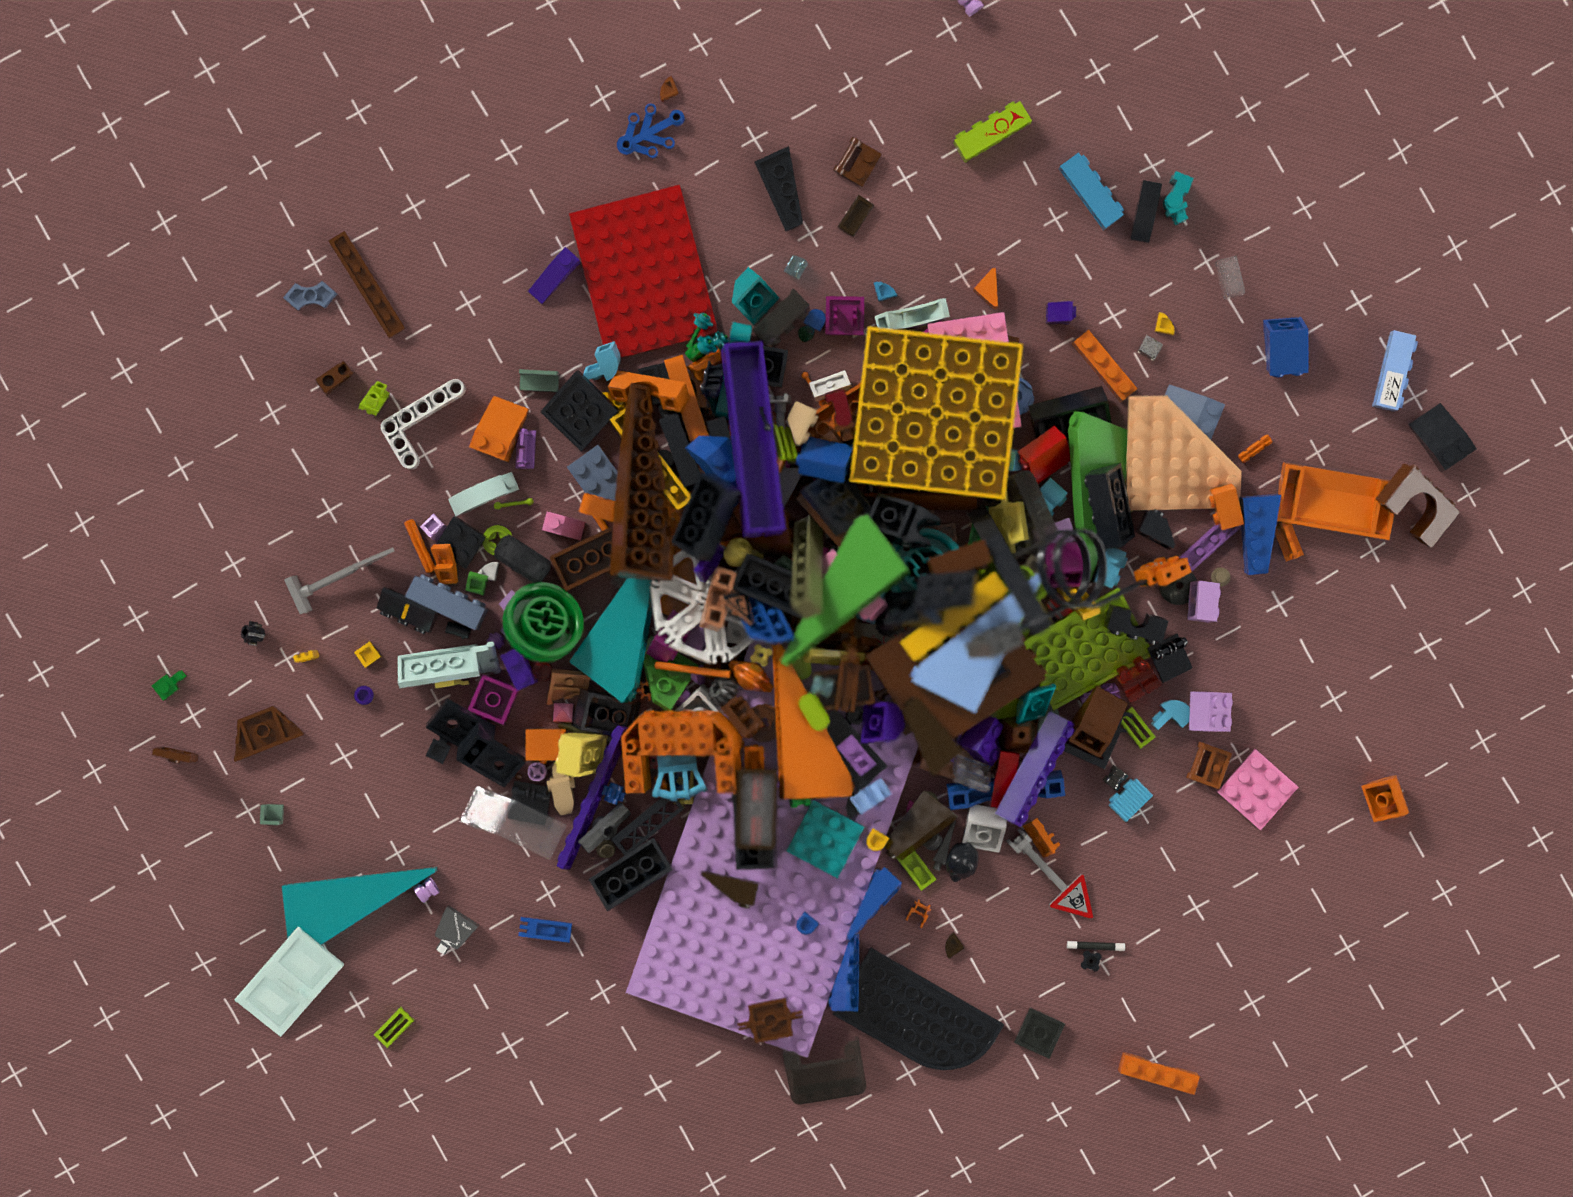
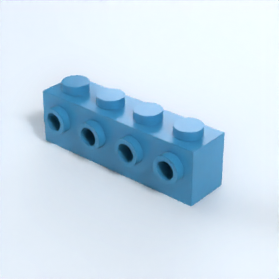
M1077 153L1059 167V171L1104 231L1122 218L1124 215L1122 211L1124 209L1118 201L1114 202L1110 189L1101 184L1099 174L1095 170L1092 171L1090 169L1088 159L1084 155L1081 156Z

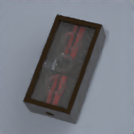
M738 769L736 848L776 849L778 769Z

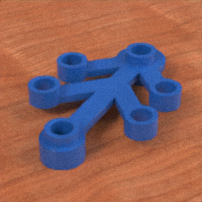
M647 104L645 106L646 114L641 131L634 137L635 126L639 123L640 118L637 113L629 114L626 134L617 141L618 151L624 155L638 152L647 155L651 159L656 158L658 155L656 147L650 146L647 148L638 145L643 140L662 145L666 149H672L675 146L673 138H663L654 134L671 125H682L685 120L683 112L673 110L667 119L650 127L653 115L656 114L657 109L654 104ZM648 107H653L654 112L649 113L647 111ZM675 114L680 115V119L677 121L673 119ZM636 116L638 119L636 122H632L630 118ZM667 140L673 142L671 146H666L665 143ZM626 141L630 143L628 148L623 147V143ZM651 149L656 151L653 156L649 155V150Z

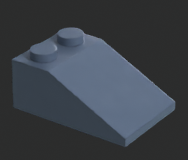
M1169 384L1164 396H1168L1211 440L1225 404Z

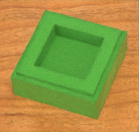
M470 571L465 590L484 595L488 576Z

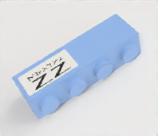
M1395 330L1390 332L1373 407L1393 412L1402 408L1404 397H1402L1403 389L1406 390L1409 381L1406 378L1407 372L1412 368L1413 360H1411L1412 352L1416 351L1418 341H1415L1416 335Z

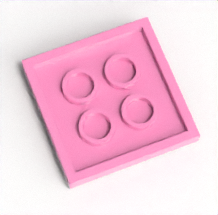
M1254 749L1220 789L1217 790V793L1261 830L1299 787L1260 752Z

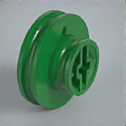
M547 582L531 583L520 588L507 603L502 618L503 630L511 646L522 656L538 662H552L566 656L578 643L584 625L582 611L574 597L563 588Z

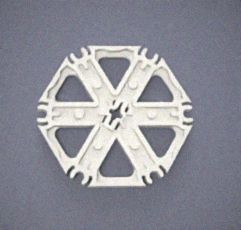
M681 550L674 556L673 567L684 558L689 557L693 560L695 568L700 560H696ZM737 567V569L733 571L736 572V577L741 567ZM695 574L697 585L674 575L672 581H652L650 583L652 586L649 588L656 631L661 627L664 628L658 635L661 636L663 633L668 635L669 638L664 642L665 644L672 640L674 641L668 647L710 664L712 662V664H715L716 656H720L722 663H725L727 658L728 661L755 641L749 639L747 635L735 647H728L723 624V628L718 632L704 628L706 649L704 651H698L684 645L681 637L701 620L705 605L704 599L707 597L712 574L706 583L701 582ZM664 594L689 604V606L673 619L666 621L662 617L660 596ZM725 605V609H727L725 620L744 628L739 616L733 615V610Z

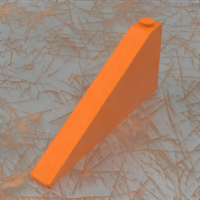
M773 644L780 800L851 797L854 792V782L851 781V775L826 728L821 731L813 729L801 711L799 700L807 692L793 665L791 664L787 667L782 664L781 659L785 654L782 644Z

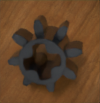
M249 621V625L242 627L241 637L248 645L257 646V642L263 641L265 630L262 628V624Z

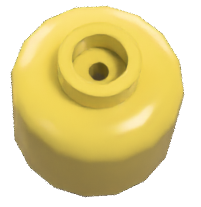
M736 538L728 543L723 555L730 566L741 567L746 554H751L752 549L747 540Z

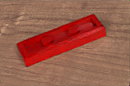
M1000 750L990 807L998 808L1017 772L1019 753Z

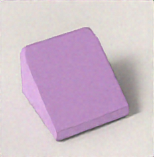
M433 513L420 527L437 543L447 526Z

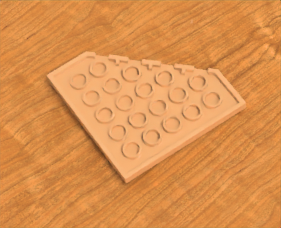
M1129 396L1125 486L1130 510L1215 509V507L1211 508L1209 503L1210 489L1231 483L1236 488L1239 499L1241 495L1242 471L1168 396Z

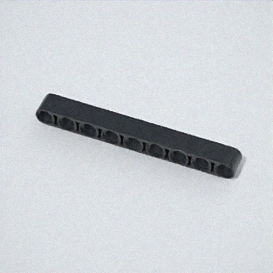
M982 505L968 513L981 540H985L991 558L1034 635L1037 636L1053 627L986 506Z

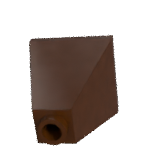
M1016 716L998 719L1003 725L999 735L1001 750L1027 753L1037 736V720L1034 719L1018 725L1016 723ZM1020 731L1024 733L1022 739L1018 737Z

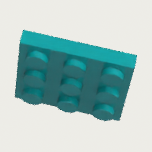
M813 800L786 851L838 879L865 827Z

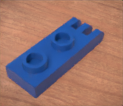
M521 917L520 921L528 922V925L520 924L519 928L526 929L527 932H519L518 936L570 943L572 923Z

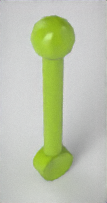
M528 498L524 501L509 503L496 502L494 508L499 510L507 506L532 505L534 501L532 498Z

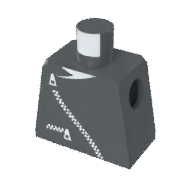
M447 906L435 933V936L441 940L436 950L446 955L450 947L458 950L479 927V924L453 907Z

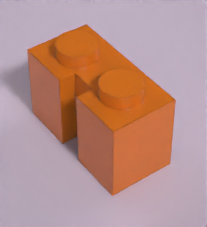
M1231 483L1210 489L1211 496L1208 499L1211 508L1215 507V514H1213L1215 525H1218L1221 530L1243 525L1244 520L1234 485Z

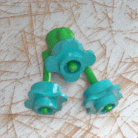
M694 313L696 317L694 324L698 327L686 345L688 350L685 352L687 358L692 362L697 361L710 352L715 353L717 351L716 346L722 349L723 345L729 342L727 335L717 331L712 338L710 336H699L698 342L694 344L701 328L707 330L709 326H713L711 317L705 313Z

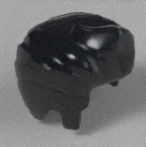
M970 842L956 843L951 848L946 860V871L953 882H958L975 874L979 860L978 851Z

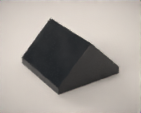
M763 346L768 386L782 388L788 350Z

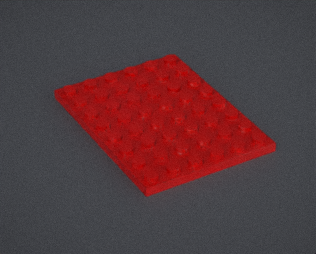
M680 184L569 213L603 345L615 341L621 358L690 341L698 327L694 324L696 318L694 313L709 315L711 323H713V326H709L707 330L701 328L696 339L699 336L713 335L718 331Z

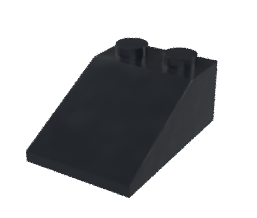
M1441 403L1408 424L1440 472L1446 471L1477 450L1467 433Z
M581 688L572 726L579 730L611 736L617 726L629 728L638 717L641 702L633 700L632 702L622 703L613 695Z

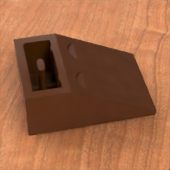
M1096 685L1070 721L1075 726L1074 732L1068 740L1100 758L1111 743L1128 703Z

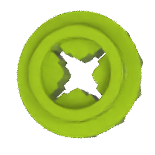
M491 526L484 533L487 537L483 542V547L491 555H494V550L497 546L496 543L490 542V540L496 539L497 532L501 539L507 535L512 536L511 532L504 526Z

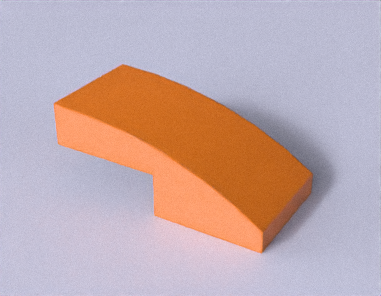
M433 544L431 552L436 562L434 571L439 583L457 584V567L451 545Z

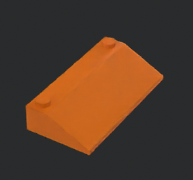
M1283 462L1278 489L1281 500L1277 521L1389 540L1394 514L1383 508L1375 499L1390 480Z

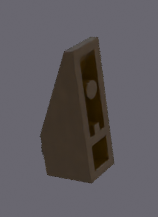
M702 870L701 876L735 903H739L738 907L750 909V906H754L759 882Z

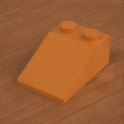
M493 396L475 429L469 447L509 463L519 438L518 432H520L524 425L529 409Z

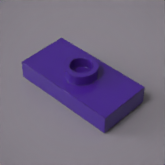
M720 543L712 561L700 560L693 570L698 579L703 583L707 582L724 557V549Z

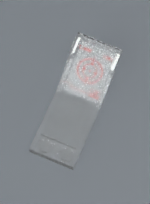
M476 786L460 819L465 824L502 836L549 860L567 827V824L516 799L480 786Z

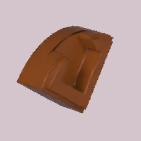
M672 76L668 77L661 86V102L679 95Z

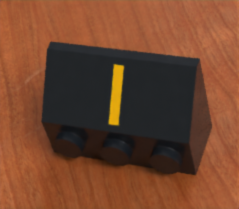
M383 587L376 609L381 610L379 614L390 618L392 615L398 618V623L405 626L411 624L415 626L414 630L422 634L426 632L431 633L440 614L386 587Z

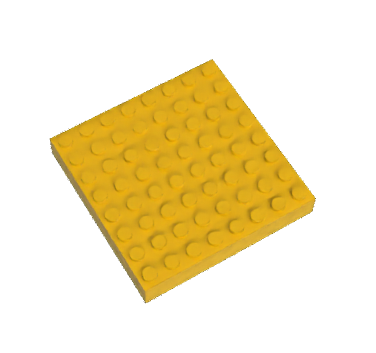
M868 327L850 482L1005 500L1023 344Z

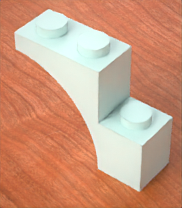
M946 298L910 308L887 311L875 316L877 328L905 330L907 328L927 326V324L946 319L950 315Z

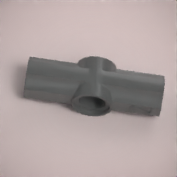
M620 802L605 817H597L592 824V829L578 843L587 853H590L604 839L610 840L616 835L617 827L631 815L630 811Z

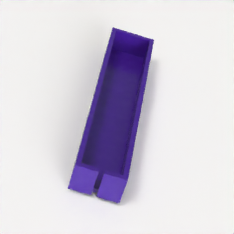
M762 341L725 343L721 349L736 483L737 489L742 491L739 497V508L743 538L759 537L763 532L764 536L781 535L785 531L763 343ZM760 406H763L765 417L771 426V430L768 432L764 430Z

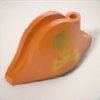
M731 660L728 664L736 681L743 689L769 693L773 690L774 686L765 670L759 664L739 660Z

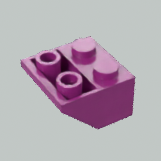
M1065 542L1061 553L1062 572L1068 587H1079L1082 579V556L1076 542ZM1049 543L1045 553L1046 573L1052 588L1059 587L1052 563L1053 550L1056 543Z

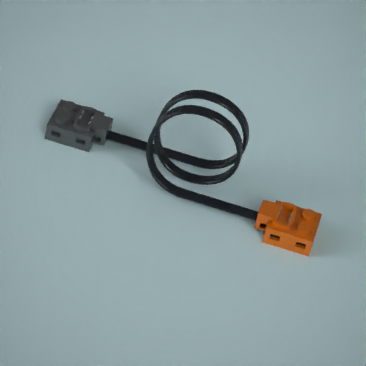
M1073 529L1052 532L1041 542L1036 558L1038 576L1044 590L1055 603L1060 605L1046 613L1048 618L1067 608L1100 607L1137 587L1152 586L1157 582L1159 586H1166L1191 573L1188 558L1173 556L1165 559V557H1159L1154 559V562L1144 564L1140 569L1134 571L1135 583L1091 604L1101 593L1107 575L1106 552L1100 538L1093 531ZM1078 533H1083L1092 540L1099 562V572L1095 588L1084 601L1080 599L1085 594L1089 585L1091 559L1088 547ZM1060 534L1063 535L1055 544L1052 563L1056 581L1064 595L1069 599L1068 602H1065L1056 594L1049 582L1045 568L1046 549L1049 543ZM1070 537L1077 543L1083 563L1082 579L1075 595L1068 587L1061 567L1062 549ZM1004 622L997 627L983 631L982 634L973 636L971 641L965 643L969 658H996L1023 644L1021 632L1030 628L1028 623L1019 627L1018 622Z

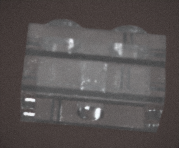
M1237 256L1217 260L1215 265L1221 289L1224 290L1222 292L1224 300L1244 295L1246 292Z

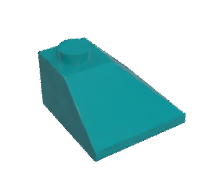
M748 267L735 280L732 303L752 325H755L780 297L757 273Z
M1050 684L1032 688L1019 696L1016 706V723L1019 725L1045 716L1056 685Z

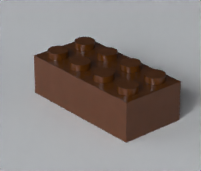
M613 526L549 556L565 591H570L610 571Z

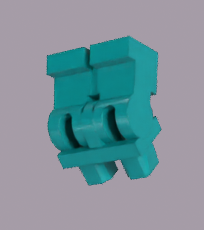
M1175 171L1169 183L1173 184L1171 192L1162 203L1163 208L1166 210V218L1171 217L1175 226L1188 219L1185 212L1188 205L1187 202H1183V198L1188 194L1194 179Z

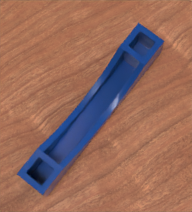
M1061 770L1050 772L1046 779L1045 787L1040 790L1037 797L1053 798L1065 796L1064 778ZM995 778L946 784L950 810L970 808L991 800Z

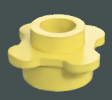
M760 644L755 645V651L750 656V660L753 663H760L761 666H767L772 650L770 648L765 649Z

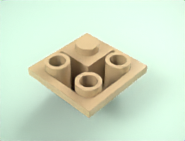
M795 402L787 418L795 445L798 447L800 444L806 443L809 437L807 430L809 426L814 427L818 416L815 415L817 410L799 402Z

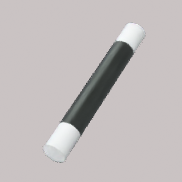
M1067 941V949L1125 951V943Z

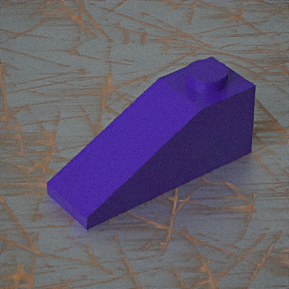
M564 247L528 292L543 304L581 263L580 260Z

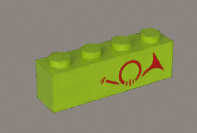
M1021 101L1009 103L1005 106L1006 110L1001 113L998 111L988 116L989 120L984 123L979 121L972 126V130L967 133L964 130L955 136L956 139L953 144L964 162L969 161L1031 124L1032 120Z

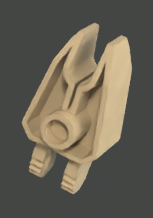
M555 760L552 766L553 776L550 777V781H547L548 791L552 792L555 808L560 815L572 814L575 800L573 788H576L574 777L556 773Z

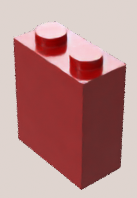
M1055 426L1018 451L1020 459L1018 462L1023 469L1022 475L1035 486L1070 462L1067 439Z

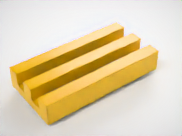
M318 650L293 655L294 662L301 663L319 658Z

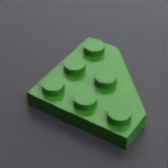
M651 635L647 641L643 666L652 701L664 710H671L690 682L691 673L655 669V662L657 660L646 654L654 639ZM680 653L676 655L673 661L669 660L667 662L698 667L697 664Z

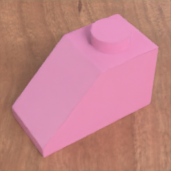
M547 512L542 530L581 541L586 522Z

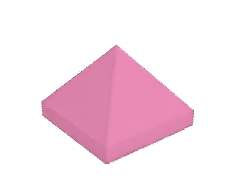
M554 703L553 722L572 723L573 704Z

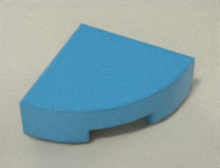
M883 282L873 283L878 301L897 297L895 290L888 284Z

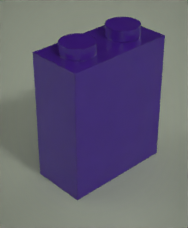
M515 649L501 655L517 691L538 682L526 657L522 656Z

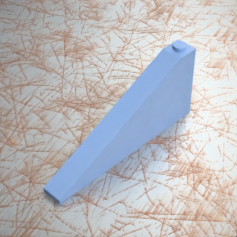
M1038 573L1028 580L1034 594L1040 584ZM1012 594L920 663L919 667L914 666L910 674L913 677L912 682L975 713L1004 654L996 658H969L965 643L971 641L973 636L982 634L983 631L997 627L1004 622H1018L1020 624L1023 614Z

